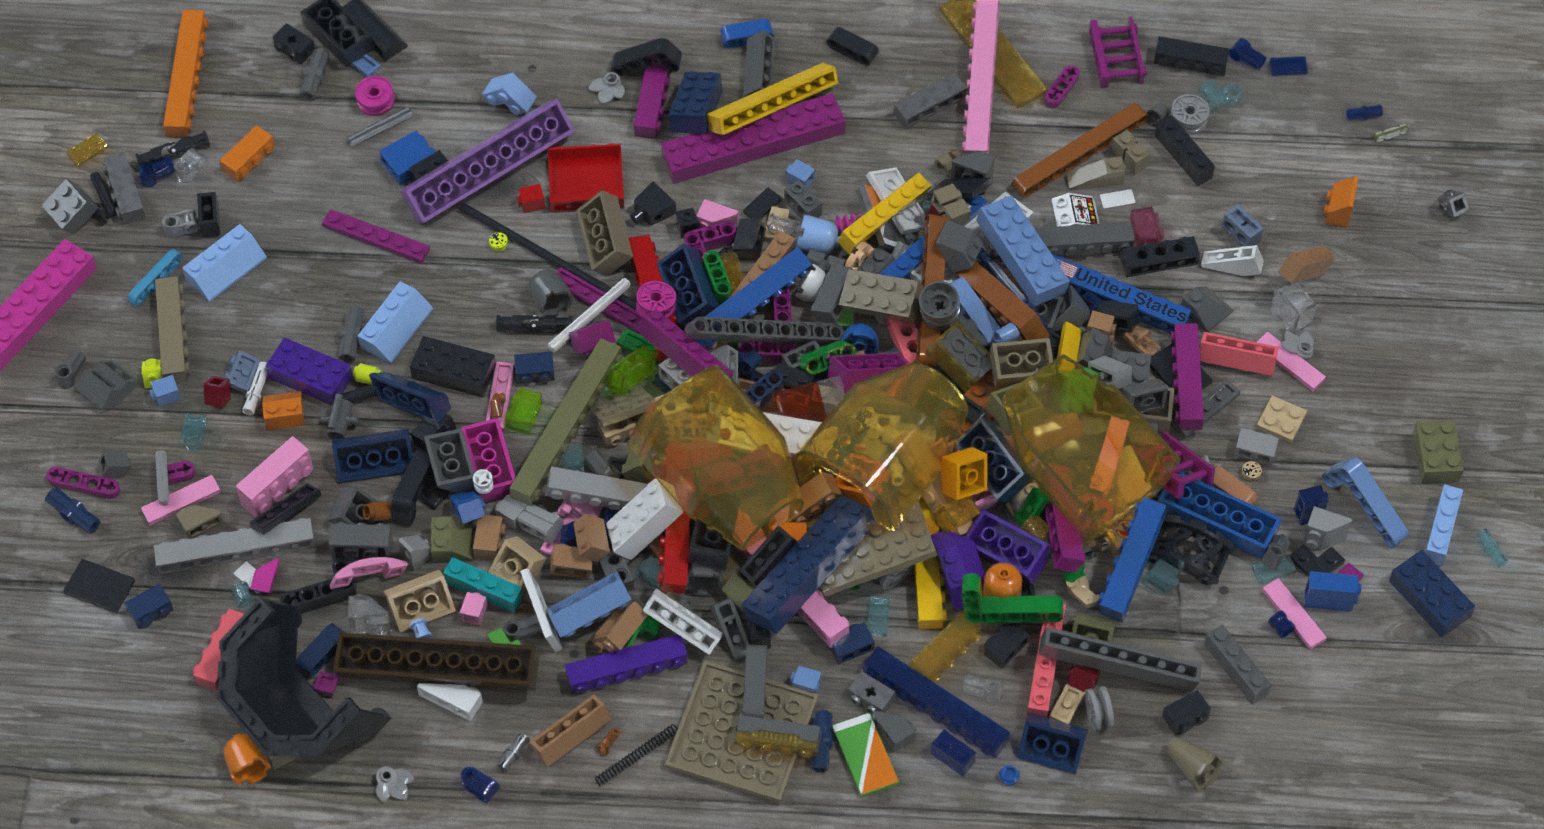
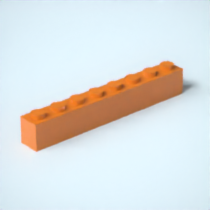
M204 10L182 11L163 124L166 137H186L189 130H192L191 115L194 116L195 113L193 102L197 100L198 72L202 70L200 59L204 56L203 43H206L205 28L209 26V19L205 17Z

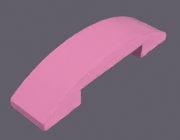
M387 557L362 559L338 571L329 586L331 589L349 586L353 577L382 572L385 579L402 576L408 564L406 561Z

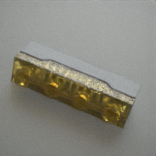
M740 715L736 741L740 747L745 749L756 747L766 752L777 750L787 755L798 753L803 757L818 756L822 732L820 726Z

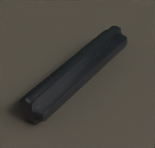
M98 172L91 173V181L105 212L110 215V218L116 216L115 206Z

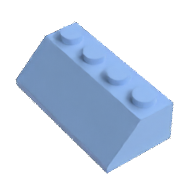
M239 224L182 267L186 281L210 302L267 259V256L252 234Z
M400 281L359 333L358 341L360 348L392 364L432 312L433 307L415 288Z

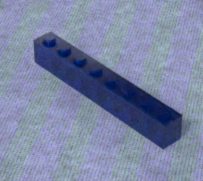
M879 646L876 647L864 662L863 672L894 690L901 700L910 702L918 711L927 713L935 722L947 726L950 732L959 734L970 745L979 747L985 755L997 758L1009 742L1010 731Z

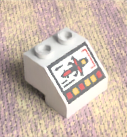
M1067 193L1052 198L1057 226L1100 224L1096 204L1092 196Z

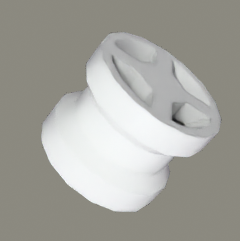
M485 469L474 473L473 482L475 490L481 494L489 493L493 489L492 474Z

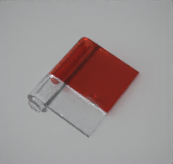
M840 376L773 393L778 415L834 424V432L850 429L856 421L854 412H849Z

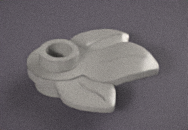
M614 72L607 73L604 78L595 79L589 86V91L598 93L599 102L602 104L610 102L613 97L621 99L625 93L620 77Z
M1288 330L1285 331V341L1281 342L1283 348L1303 359L1311 358L1314 340L1308 331H1304L1300 337Z
M389 766L381 767L376 773V780L378 782L376 794L383 803L390 796L398 800H406L408 796L406 784L414 781L413 775L403 768L394 770ZM388 773L390 775V778L385 779L383 777V774Z

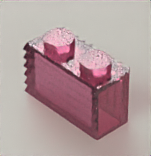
M1153 207L1132 209L1130 222L1138 246L1146 243L1162 242L1164 230L1162 227L1159 228V215L1157 212H1154Z

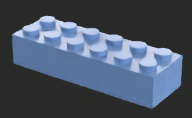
M1008 196L981 207L976 219L977 223L1033 306L1065 294L1070 280L1013 196Z

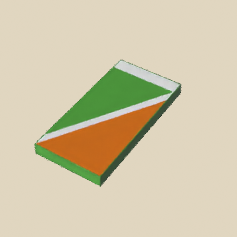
M870 712L832 725V730L861 798L899 785L898 777Z

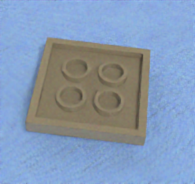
M631 385L622 392L616 391L606 398H597L593 410H589V412L603 427L654 409L657 407L656 400L643 387Z

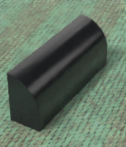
M351 0L343 5L372 35L375 48L373 50L385 62L408 47L407 43L363 0Z

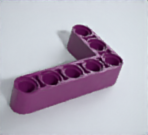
M727 221L689 231L684 235V243L698 249L703 262V256L707 251L732 245L736 237V226L734 223Z
M784 286L782 288L783 292L776 298L770 297L771 320L792 321L790 287L787 289ZM740 341L737 351L748 353L754 350L761 355V364L778 365V363L782 364L783 353L793 350V344Z

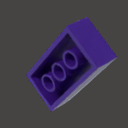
M285 337L265 366L269 379L294 390L302 391V393L332 406L335 395L342 394L353 378L351 365Z
M984 509L965 536L974 541L979 557L992 564L1009 563L1019 570L1022 580L1033 585L1052 555V549L1048 543Z

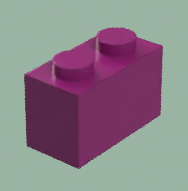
M609 320L600 321L569 332L575 354L582 353L583 356L592 353L600 338L611 343L616 342Z

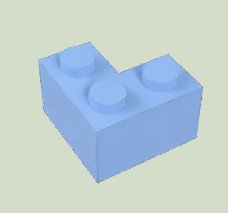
M513 72L491 79L482 93V96L486 98L489 104L493 106L505 104L516 116L527 113L537 97Z

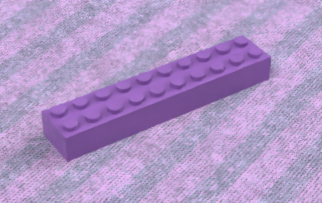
M558 99L550 100L401 189L399 192L416 222L424 223L570 135L575 130Z

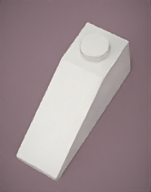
M1253 245L1204 251L1201 266L1240 276L1261 274L1264 260L1258 246Z
M419 683L417 686L419 696L468 721L472 720L483 703L481 692L475 687L469 688L466 685L426 683Z

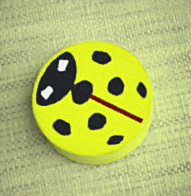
M500 232L492 234L489 238L490 248L494 251L505 250L508 246L507 236Z

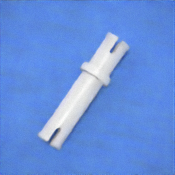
M259 362L251 388L246 393L247 399L242 409L246 415H254L256 405L261 400L260 394L267 377L266 362Z

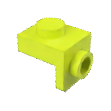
M148 359L142 362V376L146 389L152 388V381L163 378L161 359Z

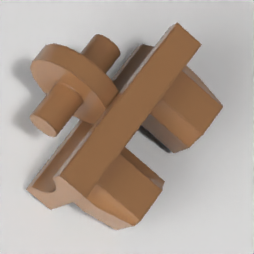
M1138 325L1132 333L1127 332L1123 336L1127 341V346L1130 349H1136L1139 353L1151 354L1152 357L1161 349V346L1150 337L1151 332L1149 330L1143 331Z

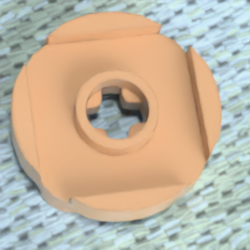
M861 242L856 247L858 251L855 254H850L845 267H852L853 270H857L875 250L868 243Z

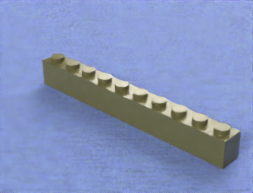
M600 338L511 484V498L530 506L533 505L535 500L538 501L543 486L547 485L551 466H559L560 458L567 453L569 443L578 434V428L586 422L589 410H593L598 395H602L607 380H611L616 365L619 366L621 364L623 355L621 354L620 346Z

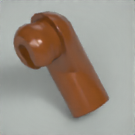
M495 393L490 401L493 418L502 417L500 403H505L506 401L504 393Z
M613 727L597 745V751L601 756H607L610 753L609 748L621 734L618 728Z

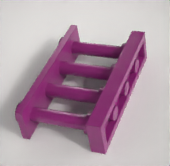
M1129 16L1127 26L1108 28L1099 27L1097 20H1090L1089 36L1101 88H1108L1109 80L1112 78L1138 76L1139 83L1143 84L1144 77H1147V67L1143 66L1136 35L1138 33L1137 23H1134L1132 16ZM1129 33L1130 40L1114 42L1101 40L1102 35ZM1132 47L1133 52L1130 55L1110 57L1104 54L1106 49ZM1135 61L1136 69L1111 71L1107 68L1108 64Z
M1166 431L1162 432L1161 443L1143 449L1136 442L1130 444L1133 445L1146 475L1176 498L1183 496L1185 484L1198 479L1213 485L1215 468ZM1163 450L1168 453L1159 458H1155L1152 455ZM1173 460L1181 463L1170 468L1165 465ZM1187 469L1193 472L1184 477H1180L1177 474Z

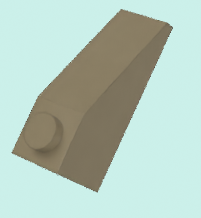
M1121 156L1101 159L1066 173L1069 191L1123 184L1125 168Z

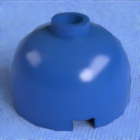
M853 324L843 333L842 340L852 344L856 352L864 350L865 354L878 353L879 337L871 326Z

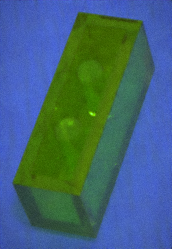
M644 346L639 347L609 368L606 387L623 395L655 372L658 353Z

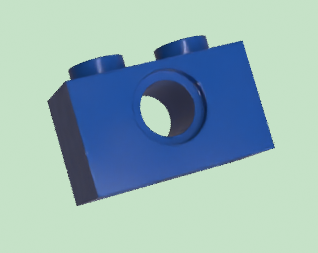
M472 489L449 496L454 512L463 524L485 516L483 511L486 508L484 500Z

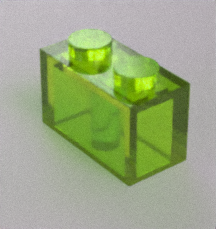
M519 388L518 393L513 396L511 410L508 409L505 416L508 429L530 435L543 404L542 393Z

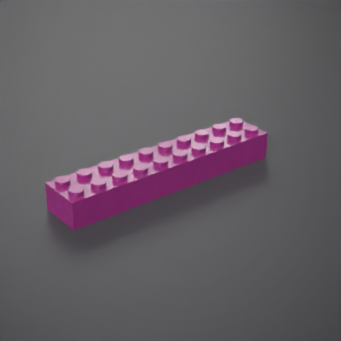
M831 93L784 107L724 135L712 132L709 129L707 134L694 133L661 143V155L673 184L845 134L846 121L834 94Z

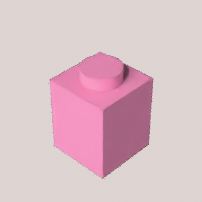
M467 592L460 610L461 622L477 626L481 625L487 609V599L485 596L477 592Z

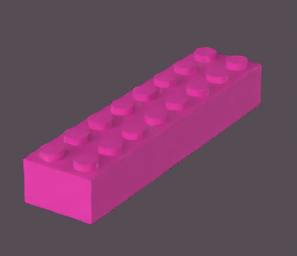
M64 239L0 306V371L95 272L97 266L92 255Z

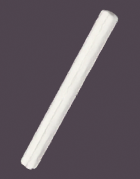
M626 278L620 280L550 341L547 346L548 349L556 352L570 340L569 332L585 327L630 287V281Z

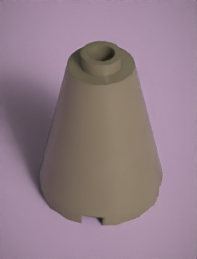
M1182 738L1172 739L1167 746L1168 755L1198 791H1202L1201 787L1207 789L1219 777L1221 773L1219 767L1220 765L1224 766V759L1219 755Z

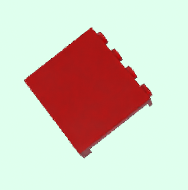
M611 143L608 145L593 144L590 146L548 148L551 213L577 211L600 191L617 196L620 209H625L621 144Z

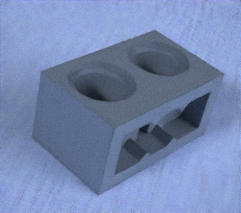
M1239 205L1224 215L1222 227L1243 247L1253 246L1261 241L1264 228Z

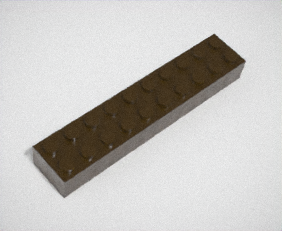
M339 632L334 672L342 678L427 684H457L470 687L535 691L540 651L536 646Z

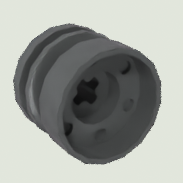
M935 281L922 289L919 296V305L924 323L935 330H946L953 327L961 315L960 299L956 288L950 283Z

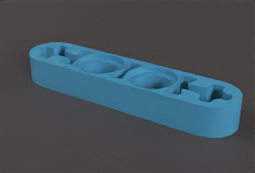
M171 249L130 291L127 298L128 302L135 306L142 304L156 289L155 279L167 278L181 263L182 253Z

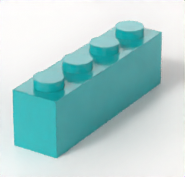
M451 558L443 572L447 585L465 593H480L486 597L488 603L513 614L516 613L524 599L521 586L456 558Z

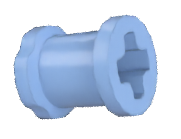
M425 618L412 621L410 629L414 631L416 638L432 639L433 635L428 631Z

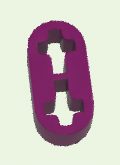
M190 461L167 465V472L169 473L168 485L188 481L195 476V468ZM185 468H188V473H184Z

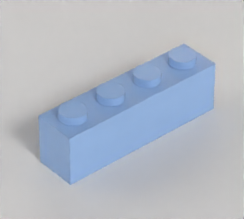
M1445 484L1439 498L1425 551L1433 562L1440 566L1443 565L1463 493V489Z

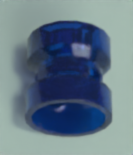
M1283 610L1275 613L1268 620V624L1277 630L1276 634L1280 638L1288 636L1296 628L1292 621H1288L1287 614Z

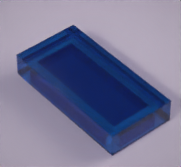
M1306 56L1270 58L1269 60L1271 76L1304 75L1308 73Z

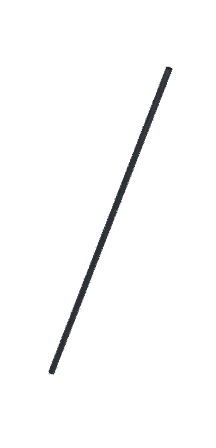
M463 202L460 205L459 210L494 231L505 234L508 239L559 268L562 267L605 293L612 288ZM623 293L617 298V300L636 310L635 300ZM757 370L753 371L755 374V381H758L760 378L764 376ZM810 412L863 442L859 438L861 433L856 436L859 429L853 433L855 428L850 431L852 425L829 413Z

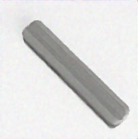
M164 450L156 451L155 459L158 502L163 505L169 503L167 455Z

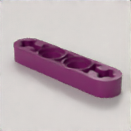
M52 467L46 474L49 484L54 487L108 499L116 498L120 494L119 484L114 479L61 467ZM74 477L79 478V482H78V483H76V484H70V483H69V481H70L71 478H74ZM92 481L98 483V485L95 488L87 487V485ZM112 486H114V489H111L110 492H108L107 489H110Z

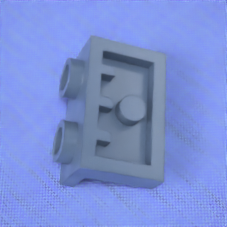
M239 350L235 356L232 355L229 359V371H225L222 378L230 379L231 388L246 394L260 359Z

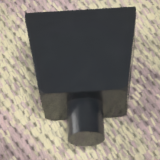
M653 181L634 199L635 212L630 217L636 224L644 219L649 225L653 226L675 215L676 202Z

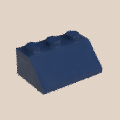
M1029 713L1025 722L1017 758L1076 774L1088 729Z

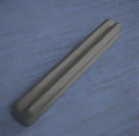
M406 107L348 136L347 142L350 146H354L412 117L413 112L410 107Z

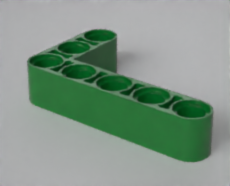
M972 573L963 576L962 601L964 616L967 622L1048 623L1059 622L1063 619V599L1059 596H1009L1006 598L983 596L980 576Z

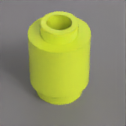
M360 363L358 366H355L353 377H355L356 382L373 385L369 374L383 373V371L379 370L378 367Z

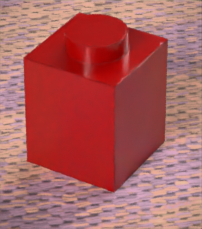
M540 184L519 188V196H516L518 206L523 208L524 213L545 209V200Z

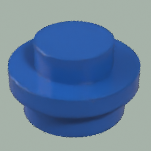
M1011 765L1003 767L999 772V779L1005 785L1016 784L1020 777L1018 769Z

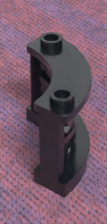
M1166 514L1148 561L1152 564L1168 565L1185 571L1198 579L1203 585L1218 584V578L1230 552H1234L1236 545L1218 531L1214 534L1207 530V525L1192 519L1190 522L1180 520V516ZM1190 537L1196 538V545L1202 553L1184 556L1175 542H1182ZM1203 541L1204 543H1206V544H1208V545H1205V547H1204L1201 542ZM1159 543H1163L1159 546V549H1164L1165 551L1156 550ZM1220 553L1218 559L1216 560L1214 556ZM1208 559L1214 564V568L1211 573L1205 568H1203V566H1206L1208 569H1210V562L1208 561Z

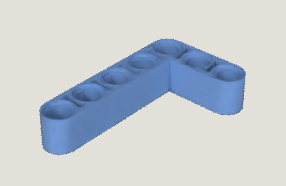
M960 277L950 283L958 292L961 314L966 319L975 321L978 326V332L991 344L987 350L988 352H990L992 343L1018 341L1020 334L1016 326L1010 322L1000 328L965 278Z
M1351 458L1339 462L1322 474L1323 481L1330 488L1347 484L1388 546L1394 548L1409 536L1407 528L1360 459Z

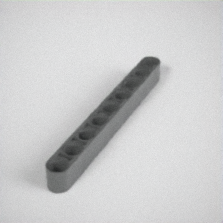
M697 317L686 325L685 333L691 339L807 344L816 340L818 345L827 346L841 340L844 329L839 324Z

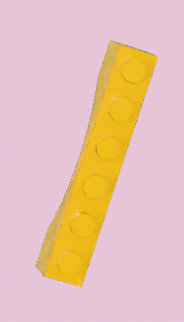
M917 173L843 230L837 242L850 255L861 242H866L891 218L925 197L932 185L920 173Z

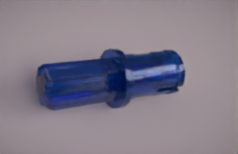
M1381 104L1368 107L1363 105L1361 108L1346 110V118L1348 120L1361 118L1367 120L1368 117L1383 115Z

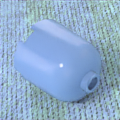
M804 215L801 226L804 229L803 237L799 236L796 248L799 247L802 252L809 253L810 249L830 255L834 247H839L837 240L840 236H838L837 226L833 222Z

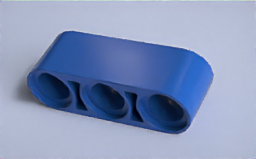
M768 19L730 24L720 29L723 45L727 49L747 46L748 37L762 30L774 37L771 22Z

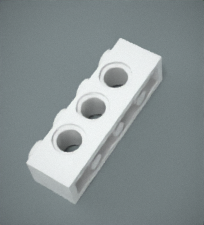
M655 589L643 608L644 612L709 655L721 639V631L658 589Z

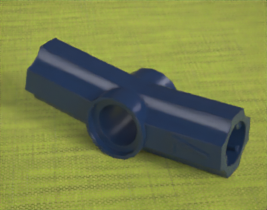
M57 487L52 488L45 497V501L60 512L61 517L69 524H76L88 534L94 533L101 523L100 519L87 511L77 499H71Z
M827 710L815 712L814 726H820L822 735L819 749L811 748V770L821 773L829 770V755L833 743V734L831 732L833 714Z

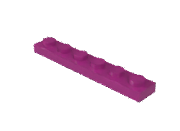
M332 209L329 210L322 222L324 228L421 264L430 251L429 245Z

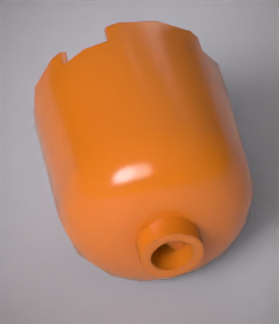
M998 563L988 569L983 583V596L1003 598L1021 596L1022 577L1015 566L1009 563Z
M246 733L234 735L225 744L223 754L233 783L241 785V782L249 781V784H253L267 776L266 771L271 769L269 760Z

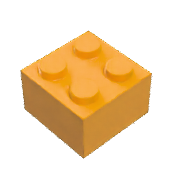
M970 447L942 456L943 494L959 500L987 490L986 453Z

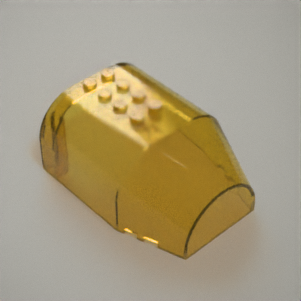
M1062 354L1004 393L1002 403L1021 468L1084 540L1091 541L1134 513L1137 503H1142L1144 497L1148 499L1154 497L1172 477L1181 459L1116 386L1111 383L1109 385L1099 380L1100 376L1096 374L1094 376L1083 370L1084 366Z
M911 362L857 382L795 454L794 464L798 478L806 484L814 478L813 472L817 474L822 472V467L848 481L868 497L872 503L877 524L893 532L942 472V456L952 453L954 445L956 446L958 442L959 431L962 430L969 410L966 400L957 387L944 375L927 365L917 362Z
M720 365L704 369L657 400L639 419L627 443V447L695 521L700 519L707 524L706 528L710 530L714 528L723 534L722 538L742 551L771 533L778 525L781 526L798 515L804 506L785 436Z

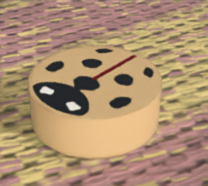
M1249 461L1243 465L1242 476L1246 480L1256 481L1261 476L1262 468L1257 462Z

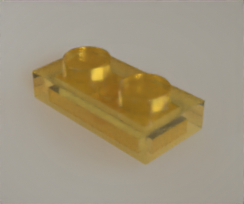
M96 132L66 151L71 161L79 167L106 150L108 146Z

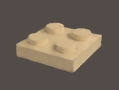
M1271 396L1256 429L1292 444L1307 414V410Z

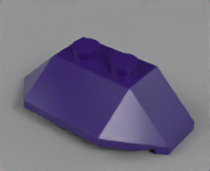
M944 530L932 534L931 538L938 555L936 559L955 611L963 608V576L970 573L980 576L981 586H983L985 573L974 541L950 530Z

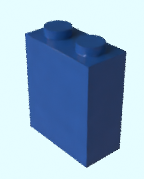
M415 130L381 149L379 155L382 164L401 186L411 180L409 167L436 151L433 147L430 148L426 138L423 135L420 136Z
M1310 571L1304 592V607L1352 611L1354 604L1358 603V595L1361 594V583H1358V575Z

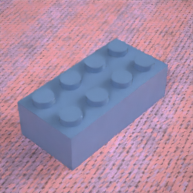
M616 571L547 608V611L560 637H569L576 632L577 628L581 626L583 628L588 627L593 623L594 619L610 615L611 610L627 606L629 604L628 601L632 599Z

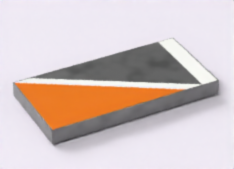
M862 184L859 187L867 212L881 202L873 187ZM892 219L875 232L879 246L887 250L893 251L898 241L906 244L903 235L899 232Z

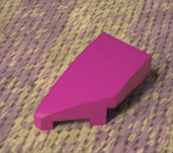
M276 558L255 570L250 587L252 591L271 594L274 578L278 573L280 559Z

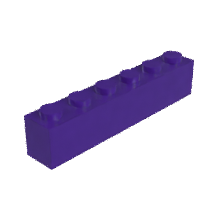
M677 634L565 664V673L571 693L582 694L589 689L604 688L608 684L622 683L634 677L641 678L653 672L660 673L671 667L679 668L688 663L687 652L682 636Z

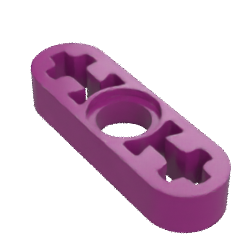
M1070 65L1065 67L1046 92L1044 103L1047 107L1057 108L1077 83L1080 72L1076 66ZM1064 84L1067 88L1061 90L1057 86Z

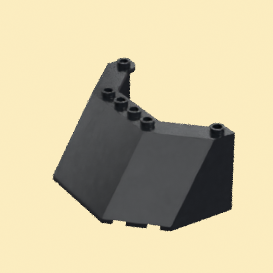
M260 597L219 641L221 657L220 661H218L217 678L219 679V690H217L216 699L265 756H321L378 733L392 717L382 708H374L371 711L360 709L350 697H346L333 711L296 668L298 628L302 623L300 612L292 605Z

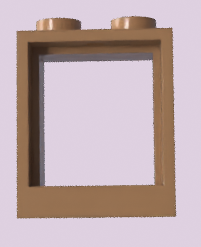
M635 601L629 602L627 606L621 609L617 607L594 633L590 641L594 644V648L601 653L621 650L648 614Z

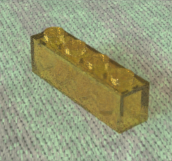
M962 611L910 662L909 672L926 686L931 682H936L940 678L941 672L945 668L949 669L953 665L954 659L958 655L962 656L966 652L967 646L979 639L981 636V624L967 622L964 611Z

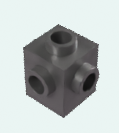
M1450 189L1437 197L1438 207L1443 215L1457 217L1469 210L1464 192Z

